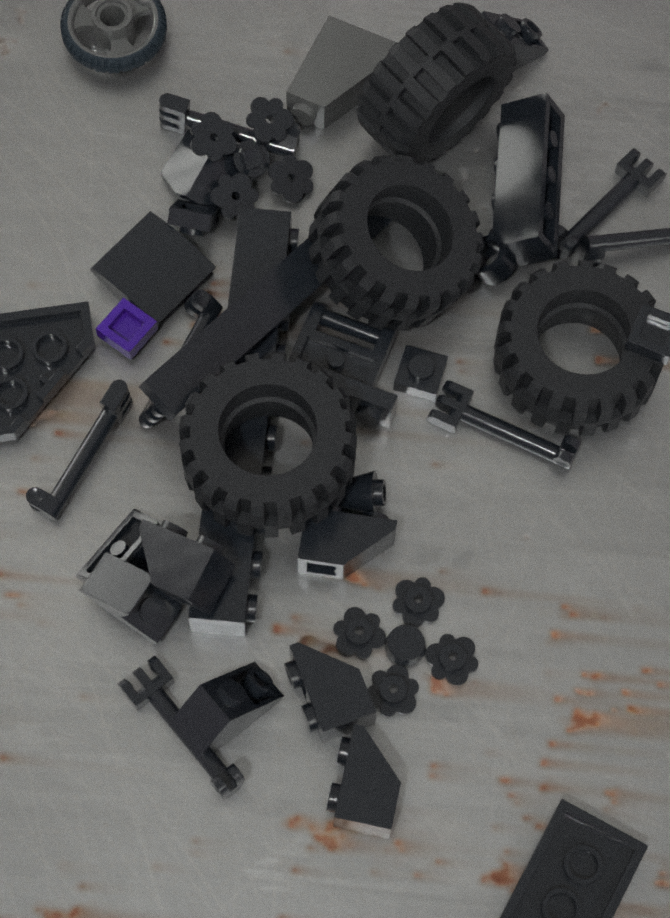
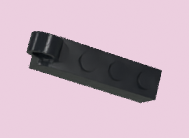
M547 92L501 104L500 123L496 127L499 140L498 157L494 160L496 186L495 193L491 197L494 211L493 228L490 229L489 235L483 236L484 248L479 252L482 255L480 270L475 274L483 283L488 285H496L509 278L515 269L516 262L523 266L557 258L565 115ZM498 254L491 264L485 266V263L491 256Z

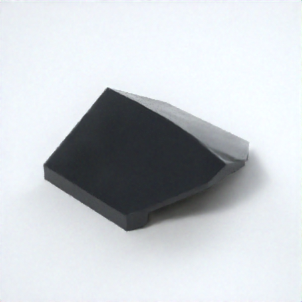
M188 129L161 171V177L177 196L198 206L216 207L210 200V194L214 188L218 187V179L222 175L233 177L238 173L233 165L234 152L230 155H222V158L216 162L209 160L207 155L198 156L191 149L190 144L194 136L191 134L190 129Z

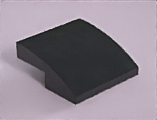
M150 211L91 267L90 271L119 300L124 297L155 319L157 324H159L216 266L183 235Z

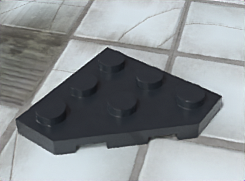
M88 301L0 314V442L17 440L94 350L95 343Z

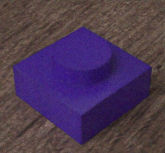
M122 298L95 329L100 339L131 360L158 330V324L155 319L125 298Z

